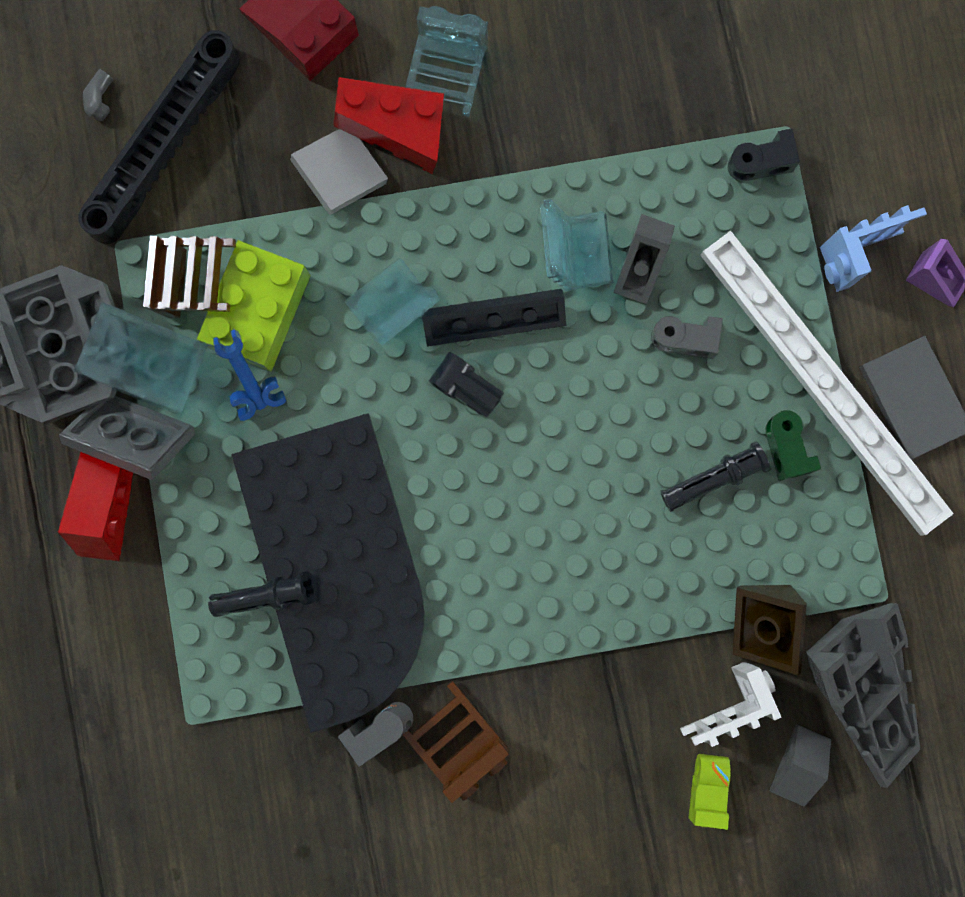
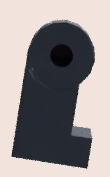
M793 129L778 131L770 143L760 145L742 143L738 145L727 164L730 176L738 181H749L793 172L800 163Z

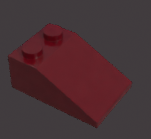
M248 0L239 8L240 12L309 81L317 76L359 36L355 17L338 0Z

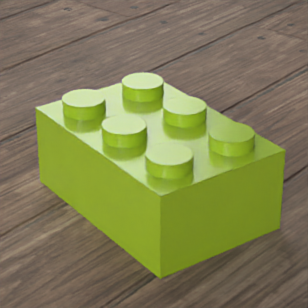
M237 240L236 248L232 252L220 281L217 303L230 304V312L208 311L197 340L215 350L213 338L215 337L219 338L222 345L229 346L234 342L231 330L235 329L241 335L243 343L241 353L246 362L272 372L311 276L305 265Z

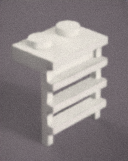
M746 662L731 667L745 701L680 728L682 735L685 736L697 731L698 735L691 737L693 744L698 745L706 742L713 747L719 744L716 737L726 733L734 738L740 735L737 730L740 726L746 724L752 729L760 727L759 718L764 716L773 720L782 718L771 694L775 692V686L769 673L766 670L762 672L759 667ZM735 714L737 716V718L733 720L728 718ZM713 723L717 724V727H714L712 729L708 727Z

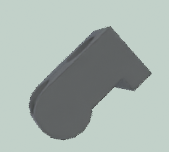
M665 316L653 328L651 340L653 345L663 352L714 359L719 351L723 318L708 316L703 325L683 323L673 316Z
M393 702L384 708L370 725L366 726L363 720L359 719L340 734L338 738L360 767L396 742L409 730L413 724V713L406 704Z

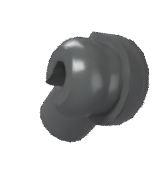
M98 69L85 87L82 95L85 113L89 117L93 116L99 122L103 121L110 112L109 106L102 103V95L113 81V78L101 69Z

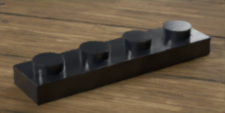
M562 289L421 310L427 347L567 326L565 299Z

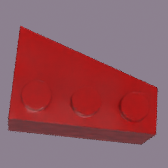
M339 77L333 126L371 145L376 144L392 152L394 156L402 160L405 158L423 167L422 170L433 174L438 158L444 93Z

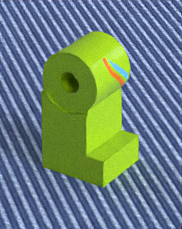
M706 754L697 755L695 772L692 778L689 819L695 826L728 830L729 814L727 813L731 770L728 757Z

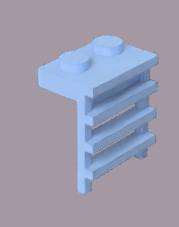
M907 205L901 207L891 217H889L887 212L877 217L870 225L866 219L860 221L850 231L845 226L833 234L820 249L826 263L824 266L826 278L830 284H834L836 292L850 288L871 272L863 247L904 233L902 227L914 219L925 216L927 214L925 208L910 212Z

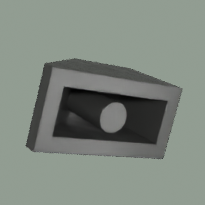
M641 214L613 293L647 304L670 247L675 225Z

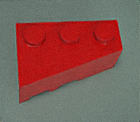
M80 452L58 533L77 556L120 562L133 472Z

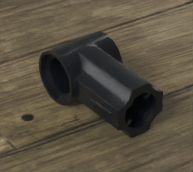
M448 352L428 381L448 397L459 399L469 408L487 419L498 405L504 392L474 372L475 369L462 358L452 352Z

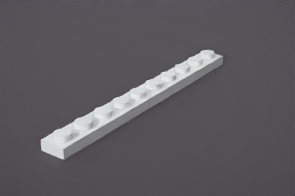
M729 231L701 253V257L920 536L927 535L954 514L734 234Z

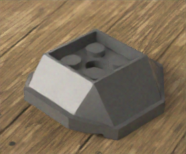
M61 265L0 288V405L41 423L49 424L89 407L114 399L131 349L107 284ZM61 338V349L57 353L52 354L51 346L53 342Z

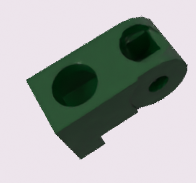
M783 410L775 414L767 421L765 426V433L778 481L821 470L818 456L807 457L801 437L803 421L797 413L790 410Z

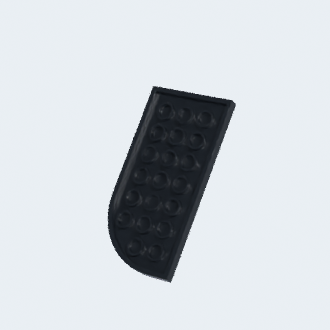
M369 413L231 454L267 582L275 577H282L284 579L294 578L300 572L305 571L310 572L316 581L317 598L313 604L304 605L299 602L289 604L286 609H275L311 733L358 718L383 703L398 688L410 671L418 654L423 636L425 611L422 590Z

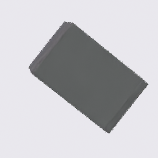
M796 724L769 791L805 807L828 780L831 739Z

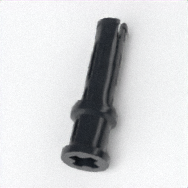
M755 441L750 444V448L734 456L727 454L720 460L721 464L692 476L666 490L660 491L668 510L672 512L674 509L703 497L729 483L738 486L743 483L744 478L761 470L763 472L769 471L770 464L760 444Z
M308 571L300 572L297 577L289 579L275 577L262 586L212 594L209 597L211 601L208 602V608L212 616L220 617L222 615L268 606L282 610L286 609L289 604L299 602L309 605L316 601L317 585L313 575Z

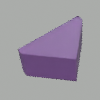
M940 239L922 252L906 281L947 306L954 307L965 290V268L949 241Z

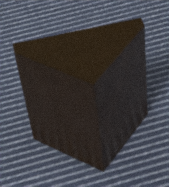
M740 585L737 587L732 655L795 675L801 674L807 603L791 585Z

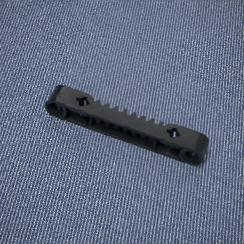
M211 30L199 39L82 206L78 214V222L81 228L97 242L110 244L121 237L143 205L146 192L151 191V183L158 181L160 170L167 168V160L169 158H174L176 147L183 145V137L190 135V127L192 125H197L199 114L206 112V106L211 105L218 98L239 66V56L230 37L225 32ZM225 50L223 56L212 58L215 52ZM107 216L106 224L99 229H95L96 222L101 217Z

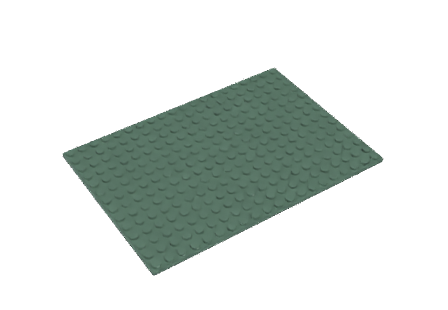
M783 126L359 199L331 215L327 213L323 206L150 235L158 236L159 238H170V236H177L179 238H190V236H197L199 238H210V236L233 238L236 240V243L239 240L305 265L311 275L272 372L247 363L259 386H261L265 379L276 377L279 387L269 393L275 394L283 391L286 402L277 407L267 405L264 409L256 410L255 414L245 421H240L237 410L245 407L247 404H239L232 407L229 396L232 393L245 391L230 361L220 357L215 350L207 348L197 340L208 311H181L180 318H167L144 308L150 236L118 241L115 244V254L131 349L130 354L138 405L193 425L195 432L191 440L153 480H150L186 722L190 725L303 705L276 610L268 606L214 617L208 608V602L211 601L209 597L212 594L257 587L268 583L231 454L367 413L371 417L424 600L425 615L421 645L410 671L398 688L734 629L736 589L740 585H791L807 603L806 615L886 601L888 591L860 458L701 257V253L731 231L842 371L799 164L791 173L749 181L735 180L730 176L727 168L728 161L738 145L742 143H752L755 145L770 143L778 131L791 128ZM641 214L675 225L670 247L647 304L613 293ZM183 247V248L187 249V253H186V264H185V274H184V284H183L182 302L184 301V291H185V281H186V270H187V260H188V249H189V247ZM202 247L197 302L204 303L209 247ZM222 247L219 284L234 247ZM555 289L563 290L567 326L427 347L421 313L422 309ZM665 316H673L683 323L703 325L708 316L723 318L719 351L714 359L658 350L651 340L653 328ZM448 352H452L462 358L475 369L474 372L504 392L498 405L487 419L469 408L459 399L448 397L428 381ZM783 410H790L797 413L803 421L801 437L807 457L818 456L821 470L778 481L765 433V426L767 421L775 414ZM755 441L760 444L769 461V471L763 472L761 470L744 478L743 483L738 486L729 483L703 497L674 509L672 512L668 510L660 491L666 490L692 476L721 464L720 460L727 454L734 456L750 448V444Z

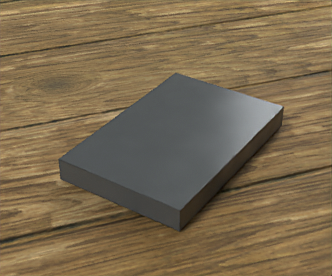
M926 336L859 367L896 441L911 460L965 434V412Z
M115 396L112 400L85 409L59 434L61 444L153 480L191 440L195 432L193 425Z

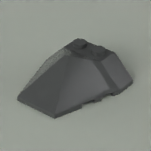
M890 603L841 619L806 651L808 664L813 672L816 685L827 699L880 787L888 788L920 750L915 704L908 703L906 682L912 681L911 670L904 669L902 648L908 647V639L897 603Z

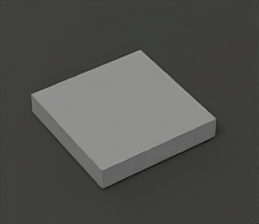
M341 129L291 154V162L329 215L384 186L388 180L362 141Z

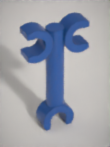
M234 329L231 330L233 344L224 346L220 343L218 337L213 338V344L217 355L230 361L245 391H236L229 396L232 407L239 404H247L245 407L237 410L240 421L250 419L256 410L264 409L267 405L272 407L283 405L286 402L283 391L275 394L269 393L279 387L276 377H269L262 382L261 386L258 385L241 353L243 349L241 335Z

